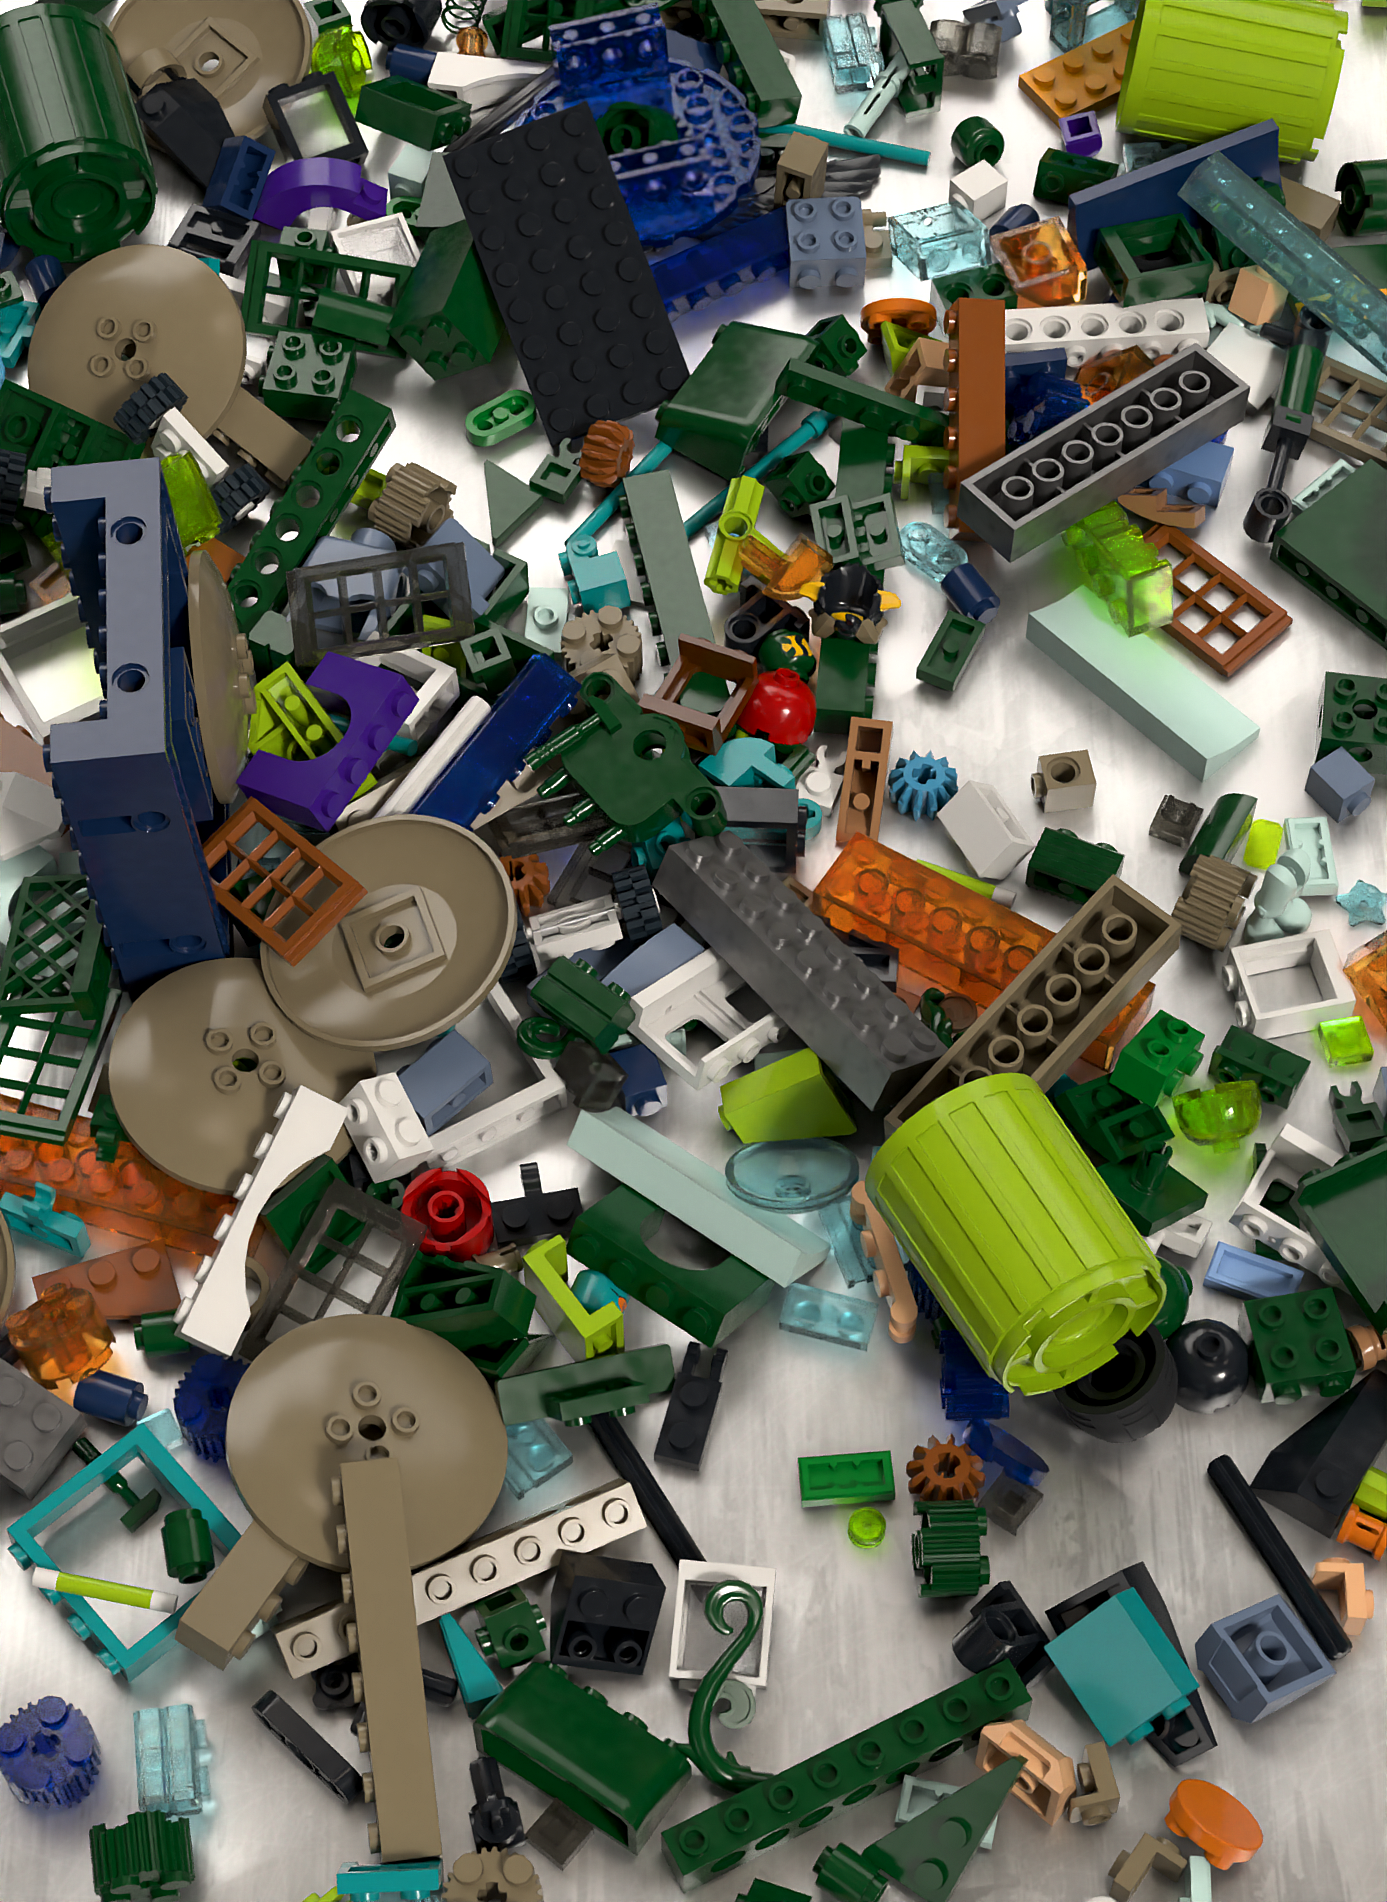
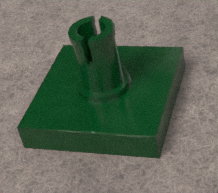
M1155 1139L1148 1140L1145 1143L1144 1152L1116 1164L1109 1161L1095 1168L1136 1229L1147 1237L1204 1208L1209 1195L1168 1164L1173 1154L1172 1147L1170 1145L1167 1146L1164 1154H1162L1166 1143Z
M322 1154L265 1203L258 1214L298 1277L307 1282L373 1225V1222L333 1158Z

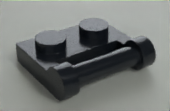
M192 204L167 246L182 250L196 258L220 259V273L238 279L243 263L250 253L251 240H258L262 234L260 223ZM188 243H191L219 252H223L229 255L227 258H223L195 249H191L186 246Z

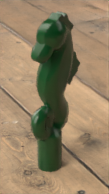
M932 987L927 989L921 996L919 1005L920 1021L928 1029L932 1030L938 1039L950 1049L953 1045L951 1036L953 1022L947 1017L945 1010L939 1006L940 1002L944 1000L945 994L939 989Z

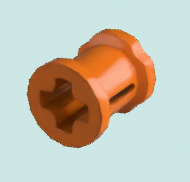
M1352 1503L1336 1542L1341 1544L1346 1541L1373 1553V1559L1380 1561L1387 1546V1523L1360 1512L1359 1505Z

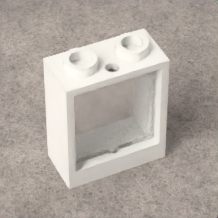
M402 212L330 231L332 247H335L338 254L412 267L416 266L420 257ZM339 269L348 294L359 297L362 272ZM371 274L368 300L391 306L395 278Z
M680 1559L669 1668L670 1680L679 1681V1690L696 1692L704 1675L743 1630L747 1623L748 1615L747 1609L742 1602L731 1601L724 1608L723 1618L726 1624L733 1628V1633L728 1636L716 1632L708 1624L703 1609V1602L707 1592L715 1584L727 1579H738L750 1584L759 1593L763 1602V1616L753 1641L726 1679L743 1682L752 1690L755 1697L756 1688L766 1689L776 1568Z

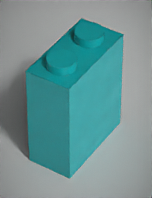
M1134 1587L1114 1595L1044 1646L1051 1660L1109 1747L1124 1739L1127 1740L1130 1746L1142 1740L1154 1731L1150 1724L1152 1720L1163 1714L1166 1720H1169L1191 1705L1186 1696L1200 1687Z

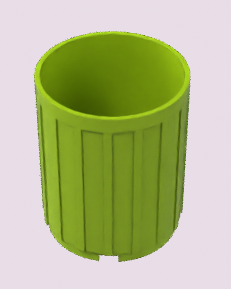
M1139 0L1121 83L1115 119V132L1200 146L1272 118L1279 127V161L1292 164L1299 163L1300 160L1314 162L1319 150L1313 149L1312 143L1314 138L1324 139L1338 88L1345 50L1341 49V40L1337 39L1339 33L1347 35L1348 13L1335 10L1334 3L1319 0Z
M1000 1073L986 1076L961 1085L935 1099L911 1116L886 1140L867 1170L865 1177L867 1196L988 1377L998 1381L1009 1393L1015 1391L1012 1386H1017L1025 1396L1042 1394L1068 1385L1093 1372L1119 1354L1113 1344L1130 1329H1132L1136 1336H1140L1157 1316L1165 1301L1167 1288L1165 1282L1160 1277L1161 1264L1037 1082L1025 1074Z

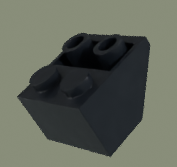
M562 1551L551 1592V1663L643 1676L666 1591V1586L653 1564Z

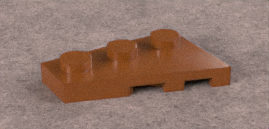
M164 1239L32 1277L40 1311L50 1324H100L102 1320L129 1319L130 1323H141V1313L178 1308L181 1303V1297Z

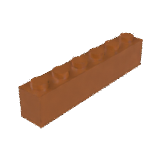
M959 297L949 307V310L945 311L943 320L944 333L949 334V349L945 350L943 359L944 372L949 373V387H946L943 397L944 410L949 411V426H946L943 436L944 449L949 450V465H946L943 475L944 488L949 489V504H946L944 508L943 523L945 528H949V540L986 542L957 517L961 482L1005 456V300Z

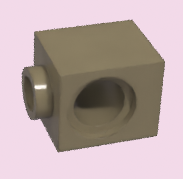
M1088 749L1038 757L1037 772L1031 774L1030 780L1033 797L1041 799L1044 813L1093 807L1097 783Z

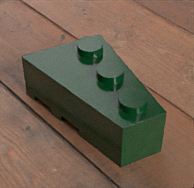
M409 1248L390 1317L404 1320L409 1325L431 1331L447 1340L456 1348L527 1337L537 1296L502 1268L465 1261L464 1263L455 1262L447 1256L438 1254L436 1257L428 1256L419 1250Z

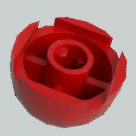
M778 668L776 671L758 674L759 682L736 723L753 735H755L757 729L769 733L767 741L787 745L805 743L808 736H811L817 713L816 697L811 689L800 679L798 673L790 669Z

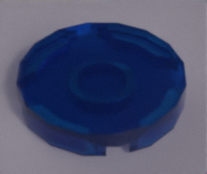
M978 1418L970 1419L966 1425V1429L962 1434L964 1442L985 1462L992 1464L995 1461L1004 1467L1002 1471L1005 1472L1006 1476L1022 1484L1034 1487L1039 1486L1050 1472L1048 1465L1038 1454L1003 1429Z

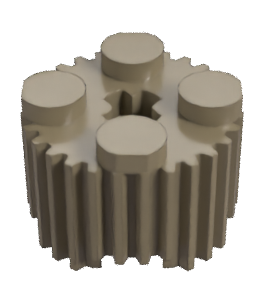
M395 463L386 475V489L382 491V497L375 499L369 507L368 519L376 523L374 525L376 530L383 532L392 541L417 554L445 520L454 518V511L449 509V503L452 500L450 496L456 494L457 486L416 463H407L406 466Z
M608 605L599 609L598 613L591 610L590 614L587 615L584 612L581 618L576 616L575 620L565 623L561 635L563 676L601 654H617L630 681L635 686V680H639L640 674H642L643 655L641 632H638V626H634L633 620L627 621V616H622V611L619 608Z
M1200 854L1190 873L1192 876L1182 896H1179L1171 917L1182 924V936L1223 953L1233 933V930L1228 927L1234 930L1237 929L1246 910V906H1243L1244 898L1249 899L1258 876L1213 855L1207 857Z
M493 1847L491 1852H488L486 1848H482L481 1854H477L475 1851L463 1854L454 1862L453 1873H448V1882H444L443 1885L445 1892L442 1893L443 1902H488L494 1899L501 1902H544L542 1885L540 1884L538 1874H535L532 1863L524 1855L518 1854L515 1851L509 1855L507 1848H504L502 1852H498L497 1847Z

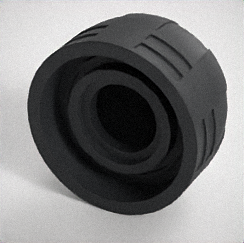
M1152 1323L1140 1336H1136L1132 1329H1130L1113 1345L1119 1354L1086 1376L1052 1390L1069 1419L1079 1429L1106 1442L1127 1443L1148 1435L1167 1420L1175 1405L1178 1372L1170 1350L1160 1332Z

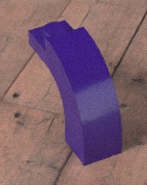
M326 157L304 158L286 163L268 174L253 218L283 231L284 226L290 227L293 221L304 211L317 207H332L370 221L386 216L388 189L361 178L362 166L353 162Z

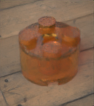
M56 1283L49 1286L42 1292L40 1300L25 1310L12 1314L5 1322V1326L9 1331V1340L29 1376L47 1390L59 1389L56 1384L57 1381L69 1378L72 1384H75L93 1375L111 1358L113 1354L110 1348L111 1342L116 1344V1337L91 1292L82 1288L68 1289L65 1283Z

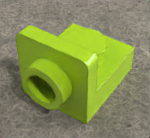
M904 445L903 461L895 460L894 484H901V499L909 498L910 483L943 484L944 469L946 465H949V450L936 446Z

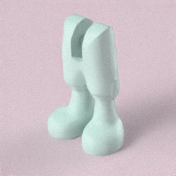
M1295 848L1285 851L1279 856L1277 864L1270 865L1266 870L1262 886L1254 898L1255 909L1248 916L1245 923L1243 937L1245 945L1284 938L1283 931L1291 934H1300L1309 928L1312 918L1311 909L1304 900L1298 898L1302 894L1310 875V858L1304 850Z

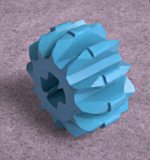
M913 750L909 760L904 758L898 759L895 769L891 770L889 774L888 785L890 786L889 798L891 803L898 804L900 815L911 811L915 821L925 814L933 821L937 816V811L939 812L958 792L956 768L948 767L949 763L946 757L935 760L931 750L926 754V757H920Z

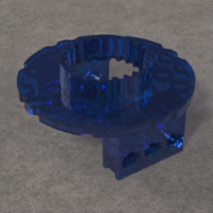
M657 2L548 26L555 80L537 93L533 98L534 105L521 112L514 128L585 101L589 104L595 122L598 117L602 118L609 110L606 108L620 101L659 107L674 117L678 140L672 142L663 140L659 145L636 150L628 148L624 149L623 153L608 156L642 247L650 245L655 248L673 245L681 237H696L713 228L735 211L738 207V198L750 192L760 168L762 151L761 138L758 137L759 125L754 112L746 109L747 99L724 77L710 69H696L689 61L668 57L666 27L664 22H662Z

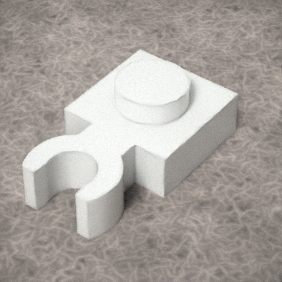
M822 744L816 753V767L809 766L801 775L796 789H799V798L810 799L816 802L822 810V815L831 817L842 792L844 776L841 774L845 770L847 752L842 751L838 760L829 761L826 759L827 745Z

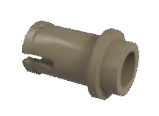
M514 1243L481 1256H477L475 1253L472 1255V1259L466 1260L502 1268L509 1274L523 1270L522 1258Z

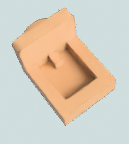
M1340 1557L1327 1558L1322 1562L1315 1563L1310 1575L1311 1581L1316 1589L1338 1590L1340 1625L1347 1635H1360L1366 1620L1372 1619L1374 1614L1373 1591L1365 1590L1364 1563H1350L1348 1559Z

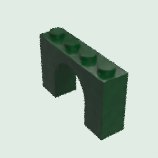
M625 1183L576 1217L566 1245V1252L569 1256L590 1270L606 1275L616 1287L710 1349L714 1348L767 1303L775 1281L734 1254L718 1266L706 1270L680 1268L657 1257L647 1248L644 1242L658 1232L666 1210Z

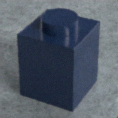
M644 1044L609 1053L610 1078L622 1109L632 1116H649L668 1106L667 1082L656 1054Z

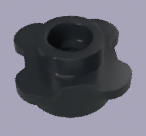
M345 1660L341 1665H325L311 1672V1677L316 1682V1693L312 1697L316 1708L320 1710L328 1708L342 1709L353 1707L357 1704L354 1703L351 1673L359 1672L355 1662ZM334 1681H338L340 1687L334 1689L331 1687V1684Z

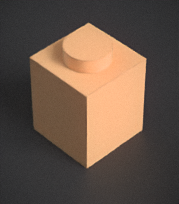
M1258 262L1257 265L1242 267L1239 271L1228 310L1255 326L1262 325L1265 322H1277L1280 320L1293 279L1280 273V268L1269 262Z

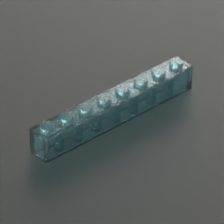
M1219 150L1215 151L1198 165L1177 195L1387 376V296Z

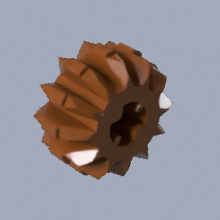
M598 420L595 424H592L588 429V435L584 437L583 448L580 450L581 459L579 466L581 467V477L599 487L616 488L623 481L622 478H625L626 472L630 470V463L634 458L632 453L635 443L632 430L612 420Z
M519 845L515 853L509 854L504 848H501L499 860L511 880L521 913L528 917L530 907L541 909L544 897L549 895V869L545 862H539V856H537L536 851L524 855Z
M952 1433L947 1436L946 1444H941L932 1435L928 1439V1448L919 1445L914 1448L912 1456L914 1460L909 1461L906 1466V1475L911 1478L908 1481V1491L910 1494H920L919 1501L973 1500L975 1503L978 1500L979 1492L977 1489L984 1487L986 1478L985 1474L980 1471L983 1468L984 1461L981 1455H971L972 1445L970 1441L958 1447L955 1445V1437ZM946 1471V1472H947V1477H949V1476L951 1475V1473H952L954 1476H953L952 1478H944V1474H945V1473L942 1472L941 1475L939 1476V1475H938V1472Z

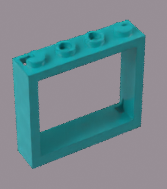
M143 1422L6 1529L12 1544L7 1550L15 1558L18 1566L23 1571L29 1567L35 1571L36 1567L61 1572L34 1540V1537L134 1458L138 1457L183 1509L195 1508L202 1511L203 1519H206L209 1523L211 1542L225 1558L242 1535ZM38 1587L53 1606L61 1602L71 1615L66 1618V1621L82 1641L90 1636L100 1648L96 1656L104 1668L108 1669L113 1676L120 1672L128 1683L133 1681L179 1643L175 1640L179 1620L200 1593L198 1592L177 1609L174 1614H171L131 1648L127 1649L83 1596Z

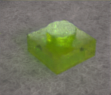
M1362 1015L1320 1022L1317 1032L1330 1068L1372 1061L1374 1050Z

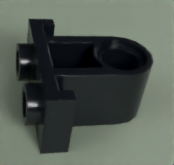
M750 575L740 584V608L733 612L725 621L724 647L732 650H742L756 657V661L759 663L758 651L766 636L774 631L787 629L801 633L809 644L810 619L801 608L789 604L778 595L769 584L764 585L753 575Z
M1010 1580L997 1583L970 1610L974 1618L952 1640V1649L956 1658L969 1671L978 1674L1009 1658L1026 1689L1035 1686L1055 1667V1664L1044 1649V1646L1051 1642Z

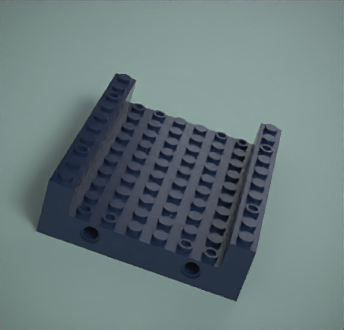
M159 457L51 467V486L44 487L47 514L54 513L52 517L54 538L56 542H63L61 543L63 567L65 570L71 569L69 572L71 593L73 597L79 596V619L81 623H86L87 645L89 649H94L95 671L100 676L103 697L107 700H100L99 702L101 720L51 724L50 744H43V762L45 771L47 773L52 772L55 799H61L64 825H70L71 846L73 851L78 850L80 873L82 876L87 875L88 896L90 900H95V913L98 924L103 923L104 942L106 947H111L113 969L119 970L120 989L122 992H128L132 1004L152 985L175 971L204 961L235 958L234 924L225 910L217 904L211 880L212 877L220 884L232 872V852L228 851L209 870L202 845L230 818V804H220L212 787L205 758L197 710L188 614L189 570Z

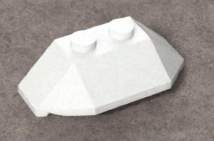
M0 772V861H5L36 847L47 838L53 840L62 836L66 827L62 819L61 799H55L53 788L17 772Z

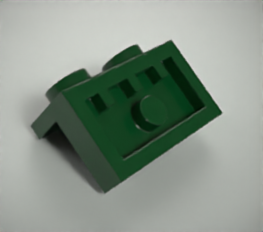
M1048 147L1039 160L1033 195L1068 204L1069 195L1116 178L1119 164Z
M1231 1025L1221 1045H1217L1212 1053L1208 1073L1216 1076L1220 1082L1228 1086H1237L1255 1094L1264 1103L1288 1109L1309 1070L1311 1061Z

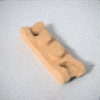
M865 1180L859 1181L851 1190L850 1217L856 1224L863 1226L864 1231L860 1232V1241L865 1257H873L877 1269L873 1271L875 1289L879 1298L886 1296L890 1308L889 1336L897 1343H907L915 1336L918 1308L893 1233L867 1196Z

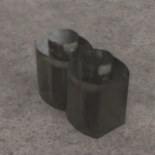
M951 19L931 21L930 32L940 53L945 57L943 77L961 74L976 80L997 78L1003 28L986 22L965 24ZM925 66V71L928 73L929 66Z

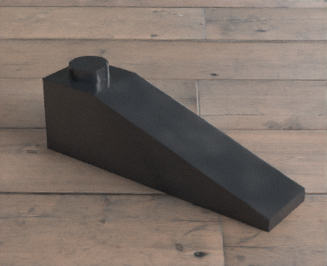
M195 78L158 83L135 103L142 129L207 191L225 138L235 137V134L219 101Z
M1377 1368L1270 1451L1250 1484V1488L1256 1497L1330 1539L1354 1500L1368 1469L1374 1466L1387 1444V1374Z
M1143 1561L1116 1572L1044 1611L1058 1637L1114 1595L1134 1587L1189 1669L1167 1606ZM1197 1689L1186 1696L1191 1703L1186 1709L1169 1720H1166L1163 1714L1150 1722L1154 1731L1147 1735L1146 1738L1174 1767L1218 1746Z

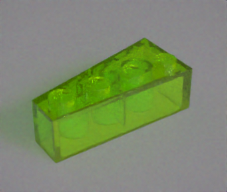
M1115 500L1060 532L1065 546H1072L1075 551L1076 561L1080 570L1083 573L1088 572L1097 597H1104L1107 602L1112 621L1115 625L1121 624L1129 638L1173 622L1172 564L1167 559L1157 560L1156 556H1159V552L1152 542L1144 544L1142 531L1136 524L1129 526L1127 514Z

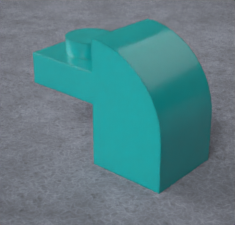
M744 737L728 741L721 746L716 756L709 755L698 765L699 771L713 786L796 789L795 776L785 765L776 764L775 745L759 738Z

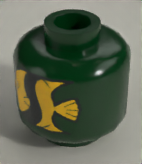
M787 629L774 631L764 638L758 651V662L763 672L776 671L778 668L790 669L798 673L800 679L808 684L809 679L816 671V659L807 640L801 633Z

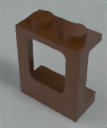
M681 633L678 637L679 657L655 696L644 693L638 705L642 708L644 714L657 713L666 715L678 723L685 736L687 747L716 756L759 682L756 657L742 650H732L714 644L705 638H696ZM696 672H704L736 683V687L717 717L676 704L692 675Z

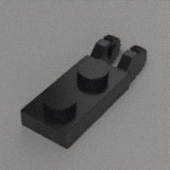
M690 1341L683 1361L682 1372L677 1373L655 1448L654 1461L699 1471L722 1393L721 1381L727 1362L728 1350L717 1348L712 1358L709 1379L693 1376L696 1365L700 1360L701 1345L700 1343Z

